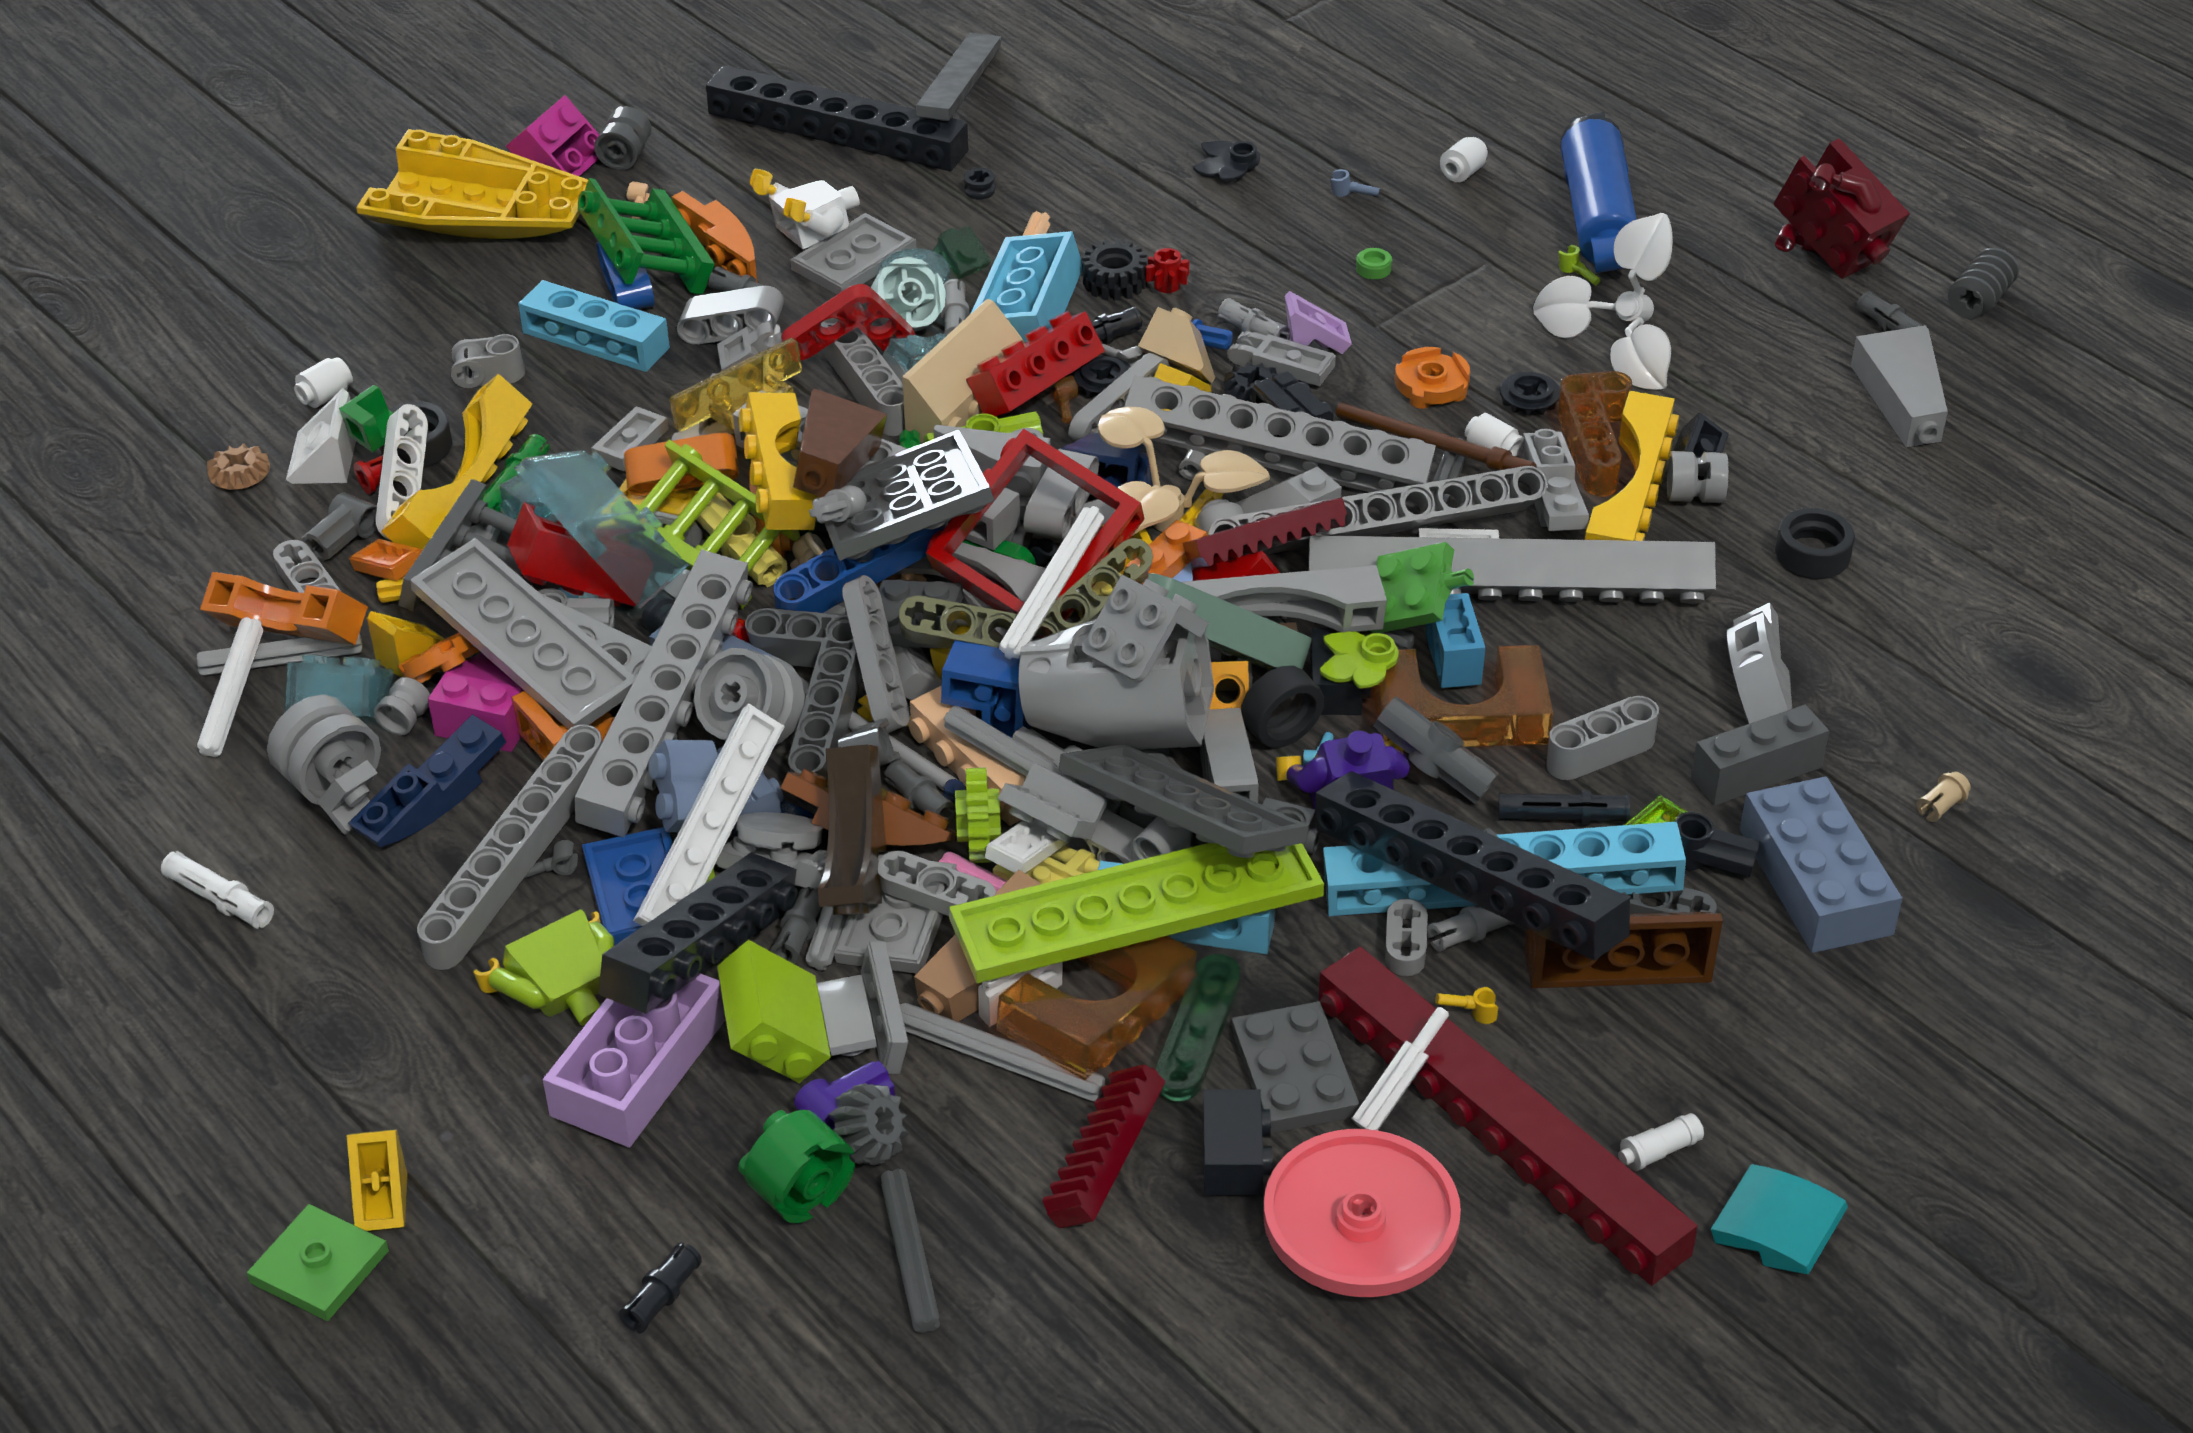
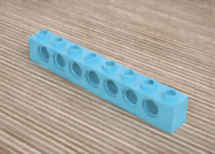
M1677 822L1497 835L1504 841L1619 893L1626 892V895L1633 894V892L1635 894L1679 891L1684 888L1686 858ZM1351 845L1323 847L1324 882L1329 916L1387 912L1389 906L1400 899L1416 900L1423 904L1426 909L1477 906Z

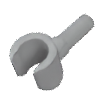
M1102 343L1105 350L1103 354L1119 358L1130 366H1133L1138 361L1137 356L1142 355V350L1138 346L1122 351Z

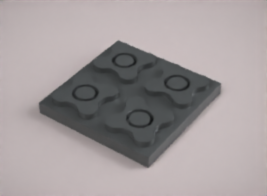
M959 430L863 466L845 486H856L864 492L867 499L864 510L845 521L835 522L831 520L824 524L839 561L846 558L857 559L879 546L899 543L905 540L909 534L923 528L935 529L954 517L977 513L986 504L995 500L990 486Z

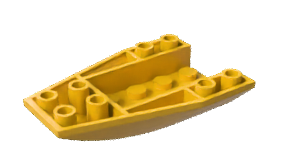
M408 129L396 147L399 171L387 189L370 187L356 209L358 214L374 222L441 234L489 239L535 237L560 232L573 227L580 215L578 198L580 193L585 190L588 179L475 140L460 138L455 135L447 136L429 133L424 130Z

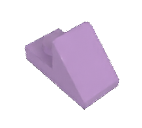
M1291 291L1285 295L1290 341L1308 346L1315 340L1323 348H1332L1341 354L1352 345L1346 322Z

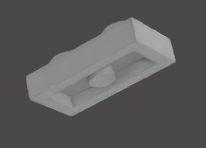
M636 406L591 447L593 460L625 471V451L638 446L654 444L669 430L667 417Z

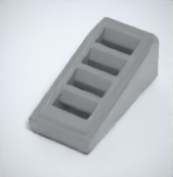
M893 646L907 699L912 701L942 685L941 678L922 648Z

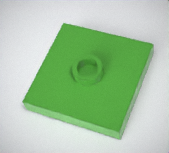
M308 1204L249 1269L247 1276L250 1284L328 1322L389 1252L386 1240Z

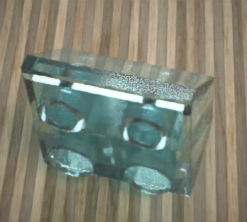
M302 655V663L288 662L285 712L292 705L307 697L324 694L339 699L355 716L375 717L374 709L380 700L387 696L393 680L394 670L380 668L381 660L343 657V665H340V658Z

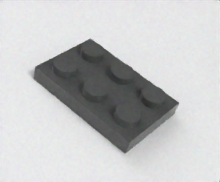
M1320 1001L1231 1018V1032L1252 1089H1261V1109H1270L1271 1133L1348 1119L1354 1116L1360 1104Z

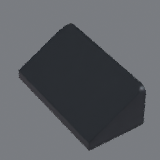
M1699 412L1682 428L1674 451L1693 452L1696 458H1700L1704 452L1722 453L1729 434ZM1698 475V480H1704V476Z

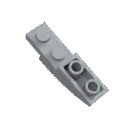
M1540 429L1535 433H1523L1525 459L1535 462L1537 468L1544 473L1547 479L1545 493L1534 503L1541 527H1548L1549 531L1587 529L1589 513L1575 482V463L1562 432Z
M1768 603L1734 619V627L1727 629L1728 648L1733 673L1749 724L1792 709L1790 674L1781 659L1778 614L1771 603Z

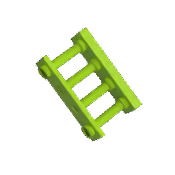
M669 439L664 446L673 464L640 505L635 504L631 507L619 500L610 512L619 529L675 566L691 571L701 549L717 553L749 512L764 521L763 513H757L755 494L702 461V456L691 446L684 444L680 447ZM688 472L704 484L671 525L666 524L663 528L653 521L654 517L652 515ZM718 492L736 503L702 546L697 545L693 548L684 542L685 538L683 535ZM764 527L739 558V561L748 563L749 573L780 533L797 542L801 537L799 530H766V527ZM740 604L739 608L743 610L746 605Z

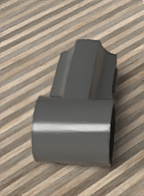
M342 492L332 500L328 516L302 536V541L309 546L317 559L324 563L356 536L369 538L377 531V506L347 492Z

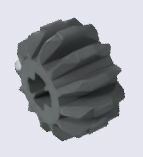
M867 1083L855 1085L853 1089H849L847 1092L842 1093L841 1096L835 1098L837 1108L828 1115L835 1122L833 1131L853 1148L855 1154H850V1160L854 1163L881 1164L885 1160L890 1159L891 1156L902 1151L901 1140L909 1135L908 1131L902 1126V1120L908 1114L900 1112L898 1107L901 1097L890 1095L888 1086L868 1085Z

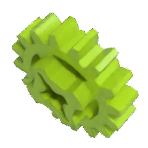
M966 768V790H955L957 842H969V859L972 863L991 862L985 858L987 844L1001 836L999 789H987L986 768Z

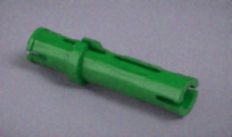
M531 434L515 455L514 453L510 454L505 461V468L484 493L483 501L488 503V508L500 512L526 479L528 481L533 477L537 464L550 450L549 444H545L540 450L547 441L544 437L538 434Z

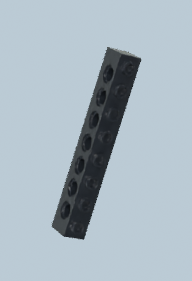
M724 65L706 84L708 113L950 172L969 151L967 121L950 118L948 121L919 118L916 116V109Z
M1353 771L1348 772L1316 792L1317 830L1593 961L1629 937L1630 897Z

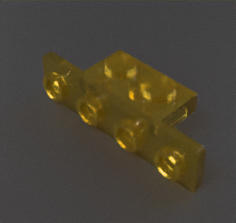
M789 338L671 396L669 401L674 427L682 432L711 417L734 431L733 414L747 402L748 392H759L761 390L766 393H793V388L783 381L802 371L798 342L793 338Z

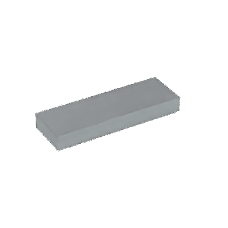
M870 941L869 945H867L860 974L862 975L878 1056L882 1065L887 1069L888 1074H900L908 1046L905 1025L885 941Z

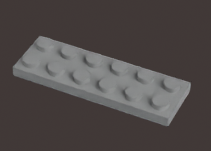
M476 538L410 579L411 590L567 729L577 725H589L624 701L636 678L634 674Z

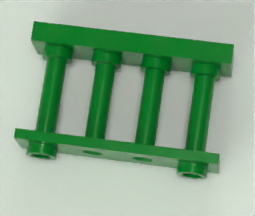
M588 179L585 190L580 193L578 198V210L626 284H633L638 268L678 273L690 293H704L715 263L665 190L652 188L648 200L643 204L607 198L596 179ZM619 214H621V215H627V216H634V217H641L642 220H640V219H634V218L621 217V216H619ZM631 233L650 235L654 238L635 236ZM643 251L665 254L666 257L644 254Z

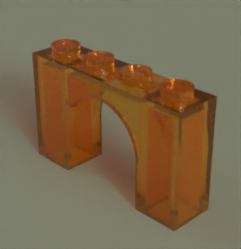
M1498 646L1495 670L1498 693L1486 701L1469 705L1448 703L1431 695L1421 683L1415 649L1399 650V658L1396 665L1386 670V677L1382 682L1373 686L1377 718L1391 700L1398 696L1431 722L1437 721L1454 731L1463 740L1464 747L1548 744L1552 728L1553 709L1540 646ZM1380 733L1384 742L1391 741L1384 734Z
M1164 936L1080 957L1079 961L1114 979L1128 990L1124 994L1108 1000L1091 1001L1078 999L1026 973L999 995L996 1030L1085 1081L1099 1068L1107 1067L1114 1058V1055L1127 1043H1134L1142 1030L1152 1021L1161 1019L1181 996H1187L1192 991L1197 981V973L1195 972L1197 951L1169 936Z

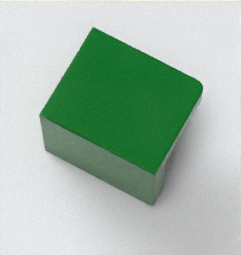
M372 385L340 407L339 410L349 436L373 453L385 444L387 422L393 412L388 409L381 389L376 385Z

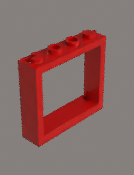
M1023 428L1016 439L1011 438L1004 445L1000 459L992 469L988 468L983 472L994 500L997 499L1029 456L1115 509V512L1091 541L1057 597L1058 599L1118 545L1130 539L1145 520L1141 502ZM993 502L986 504L977 513L952 518L943 531L940 530L933 535L928 544L926 554L932 569L953 583H962L964 590L993 609L1018 614L1024 605L1023 601L952 556ZM1068 608L1062 611V618L1067 621L1075 609ZM1037 635L1036 637H1038L1039 639H1041V638H1044V637H1046V636H1044V635Z

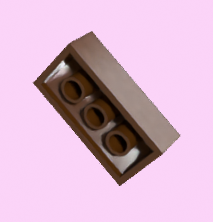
M1713 912L1630 914L1629 937L1595 961L1526 929L1524 950L1531 988L1712 982L1723 923L1722 915Z

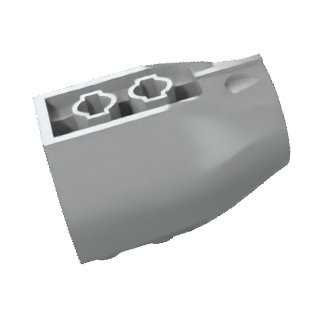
M1096 620L1028 642L1025 646L1021 647L1019 693L1022 710L1030 726L1099 748L1128 745L1134 749L1144 750L1199 747L1202 745L1214 692L1210 648L1206 630L1200 638L1175 625L1147 677L1141 682L1127 677L1083 652V642Z

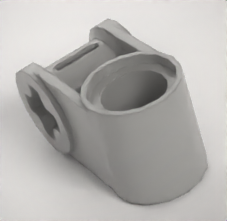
M501 334L488 338L464 339L457 342L452 348L454 364L451 368V377L458 386L463 388L483 386L498 373L509 383L519 381L525 374L519 342L513 335ZM466 349L468 350V358L464 357ZM469 369L472 370L471 378H469Z

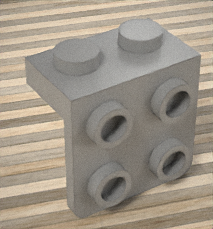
M1121 575L1083 642L1082 650L1085 654L1137 682H1141L1147 677L1175 625L1201 638L1209 622L1196 615L1195 611L1198 606L1184 597L1175 594L1171 600L1166 597L1169 591L1151 580L1146 579L1142 585Z

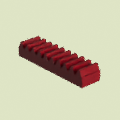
M1343 497L1186 541L1182 544L1187 560L1195 568L1207 567L1214 563L1225 562L1228 559L1255 553L1258 550L1269 549L1272 546L1299 540L1302 537L1345 526V515H1347Z
M1143 1064L1111 1072L1108 1075L1112 1084L1102 1087L1101 1090L1104 1098L1096 1099L1094 1104L1097 1111L1087 1115L1090 1125L1080 1128L1079 1131L1083 1139L1073 1141L1072 1145L1075 1153L1066 1154L1065 1156L1068 1167L1059 1168L1057 1171L1061 1181L1052 1182L1050 1188L1053 1195L1045 1196L1042 1199L1048 1217L1059 1229L1094 1222L1165 1084V1080L1154 1067L1150 1068Z

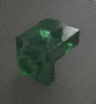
M970 225L959 230L951 228L943 232L938 237V243L932 252L936 260L945 257L958 279L988 267L991 262L989 255Z

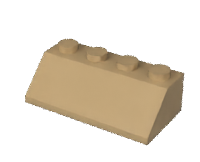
M986 299L902 376L905 429L908 431L917 430L920 433V443H924V436L926 434L934 432L935 424L962 427L966 426V422L970 417L983 414L966 379L979 371L976 366L978 363L997 355L998 359L1003 356L1001 349L1019 340L1025 343L994 301Z

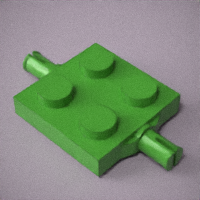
M1446 542L1378 556L1376 565L1387 603L1383 629L1370 631L1372 633H1383L1442 621L1445 603L1451 591L1459 587L1472 586L1474 584L1473 572L1469 568L1452 572L1454 549Z

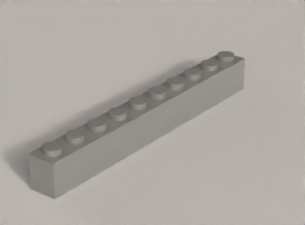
M1310 536L1308 543V571L1376 565L1377 558L1380 555L1446 542L1454 549L1452 572L1469 568L1474 574V584L1472 586L1455 588L1450 594H1478V599L1499 600L1502 599L1503 594L1518 595V599L1522 601L1542 600V595H1559V600L1565 602L1581 601L1583 596H1599V601L1620 602L1623 601L1624 596L1639 597V601L1643 603H1659L1664 601V597H1680L1681 603L1697 604L1703 603L1705 598H1710L1716 590L1715 542Z

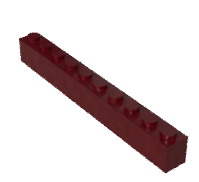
M1361 946L1320 972L1318 1001H1320L1325 1013L1331 1017H1336L1352 1031L1359 1042L1367 1044L1383 1057L1387 1065L1390 1064L1406 1040L1411 1044L1414 1042L1436 1010L1435 1007ZM1448 1018L1425 1049L1424 1053L1429 1058L1412 1081L1424 1097L1432 1099L1443 1108L1454 1123L1470 1131L1482 1142L1488 1152L1498 1155L1516 1171L1521 1180L1537 1188L1559 1212L1570 1216L1585 1229L1587 1235L1594 1242L1604 1245L1620 1259L1628 1271L1638 1274L1649 1285L1653 1286L1693 1255L1698 1228L1695 1222Z

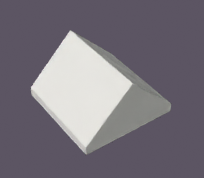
M343 388L298 431L286 480L290 483H347L356 441L349 436L339 410L340 407L350 401L349 392Z

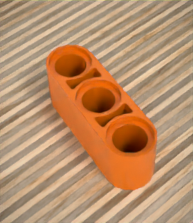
M713 433L672 440L680 447L687 444L694 448L702 456V461L730 479L734 480L739 476L736 442L733 435ZM666 442L638 446L625 451L624 460L628 493L635 496H647L672 466L673 463L664 446ZM687 472L671 492L702 487L704 483Z

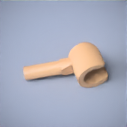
M632 181L627 190L628 201L644 204L650 195L647 193L648 184ZM632 216V218H634V219H640V218H641V217H634V216Z

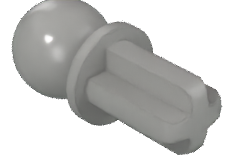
M852 485L844 486L841 489H833L824 497L813 500V509L809 510V514L811 517L816 516L819 523L831 520L842 522L863 511L867 504V499L860 488Z

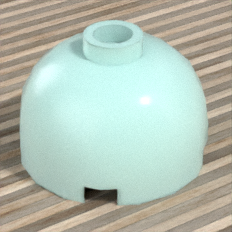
M904 257L893 260L880 270L871 288L906 320L914 331H919L935 321L945 307L946 291L939 274H934L931 269L926 267L928 263L921 259ZM879 318L883 324L889 320L888 318Z

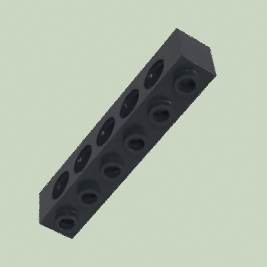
M749 853L603 953L598 995L647 1014L660 1003L668 1000L686 984L694 981L697 976L708 968L719 963L722 958L744 944L759 931L767 928L770 923L786 913V911L792 909L797 899V888L795 887L797 869L755 853Z

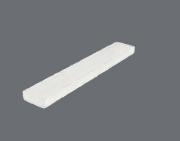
M747 704L742 709L633 921L641 926L646 925L706 883L785 727L784 725L751 704Z

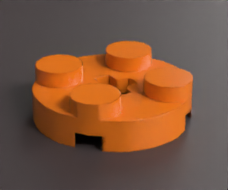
M1437 347L1413 349L1402 356V362L1399 365L1398 363L1396 364L1395 385L1401 394L1410 398L1412 406L1420 409L1428 408L1432 404L1462 401L1467 396L1470 366L1461 355L1455 352L1450 357L1441 354V348Z
M458 632L430 646L428 650L420 655L418 653L398 665V668L403 677L412 678L423 683L433 677V674L441 670L443 672L448 671L466 661V658L479 652V650Z

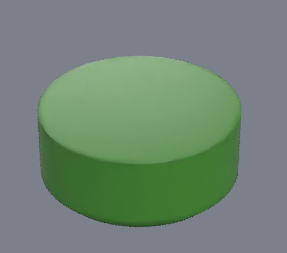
M1367 248L1358 253L1356 271L1360 276L1367 279H1382L1391 273L1392 256L1387 251L1380 248Z

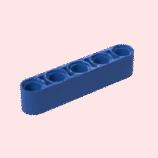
M949 521L935 529L923 528L913 532L900 543L874 548L863 557L857 559L846 558L839 561L834 547L786 572L774 583L775 609L824 613L844 602L842 590L845 583L866 575L877 584L926 557L927 547L931 538L936 532L943 531L949 524Z

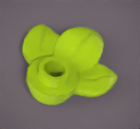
M1351 631L1332 633L1324 636L1323 641L1335 655L1320 668V674L1334 682L1353 680L1358 688L1373 687L1385 679L1386 670L1396 665L1399 658V650L1394 640L1386 634L1373 633L1364 636L1358 632Z

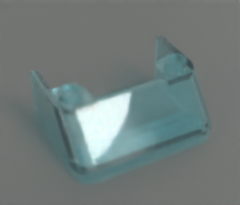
M585 450L526 457L514 467L516 472L568 532L639 608H642L689 566L657 531L663 524L647 507L639 511L606 475V472L611 467L596 451L590 455Z

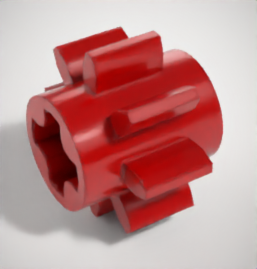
M1159 249L1155 252L1154 257H1148L1145 280L1146 282L1154 281V288L1159 292H1176L1180 289L1181 284L1187 285L1190 261L1187 259L1181 260V253L1176 249Z

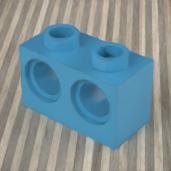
M1450 594L1445 603L1443 620L1425 624V636L1441 688L1481 685L1485 645L1469 594Z

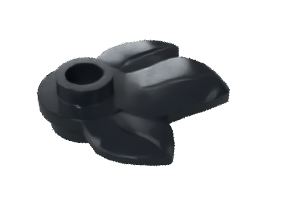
M1230 141L1201 143V148L1208 158L1193 165V170L1205 177L1219 175L1222 181L1235 180L1259 165L1260 153L1257 151L1256 145L1248 141L1235 143Z

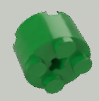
M779 1110L773 1113L764 1123V1133L756 1141L751 1151L740 1160L738 1170L744 1176L747 1184L783 1219L789 1223H802L814 1217L808 1212L820 1203L827 1209L842 1194L854 1173L855 1163L850 1160V1154L855 1153L849 1144L810 1110H798L789 1114L784 1110Z

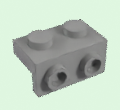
M1033 764L1022 786L1005 783L998 797L999 800L1011 805L1009 813L1029 823H1033L1036 818L1048 825L1045 830L1048 834L1066 842H1070L1071 837L1091 840L1108 803V800L1103 796L1040 764Z

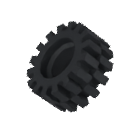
M1115 239V244H1110L1109 240H1104L1102 246L1098 243L1093 244L1092 249L1087 248L1085 255L1083 254L1082 257L1083 285H1085V290L1087 292L1092 291V296L1096 298L1102 294L1103 300H1108L1112 296L1114 301H1121V296L1130 299L1133 298V293L1139 295L1142 289L1146 287L1147 255L1145 251L1142 252V248L1139 245L1133 247V242L1127 241L1124 245L1121 244V240Z

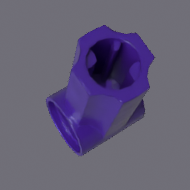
M872 1061L832 1083L825 1079L810 1081L797 1093L794 1099V1107L797 1111L810 1110L814 1112L833 1130L835 1122L828 1114L837 1108L836 1097L841 1096L842 1093L847 1092L849 1089H853V1086L864 1083L888 1086L890 1095L895 1096V1088L887 1069L880 1061Z

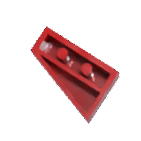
M523 502L507 546L525 579L540 585H545L547 581L559 584L563 590L578 596H582L586 592L597 595L599 599L614 600V606H621V603L631 606L636 605L652 565L644 549L599 531H595L593 535L569 528L571 520L561 516L557 523L547 520L534 513L536 506Z

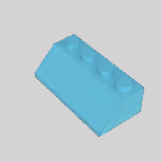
M1073 232L1005 237L972 312L986 299L994 301L1025 342H1027L1025 335L1032 330L1044 325L1047 329L1051 327L1049 320L1065 312L1082 272V261Z

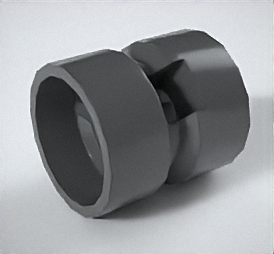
M624 106L615 109L595 141V152L599 160L604 165L616 170H626L632 167L651 135L652 126L649 119L643 112L633 107Z

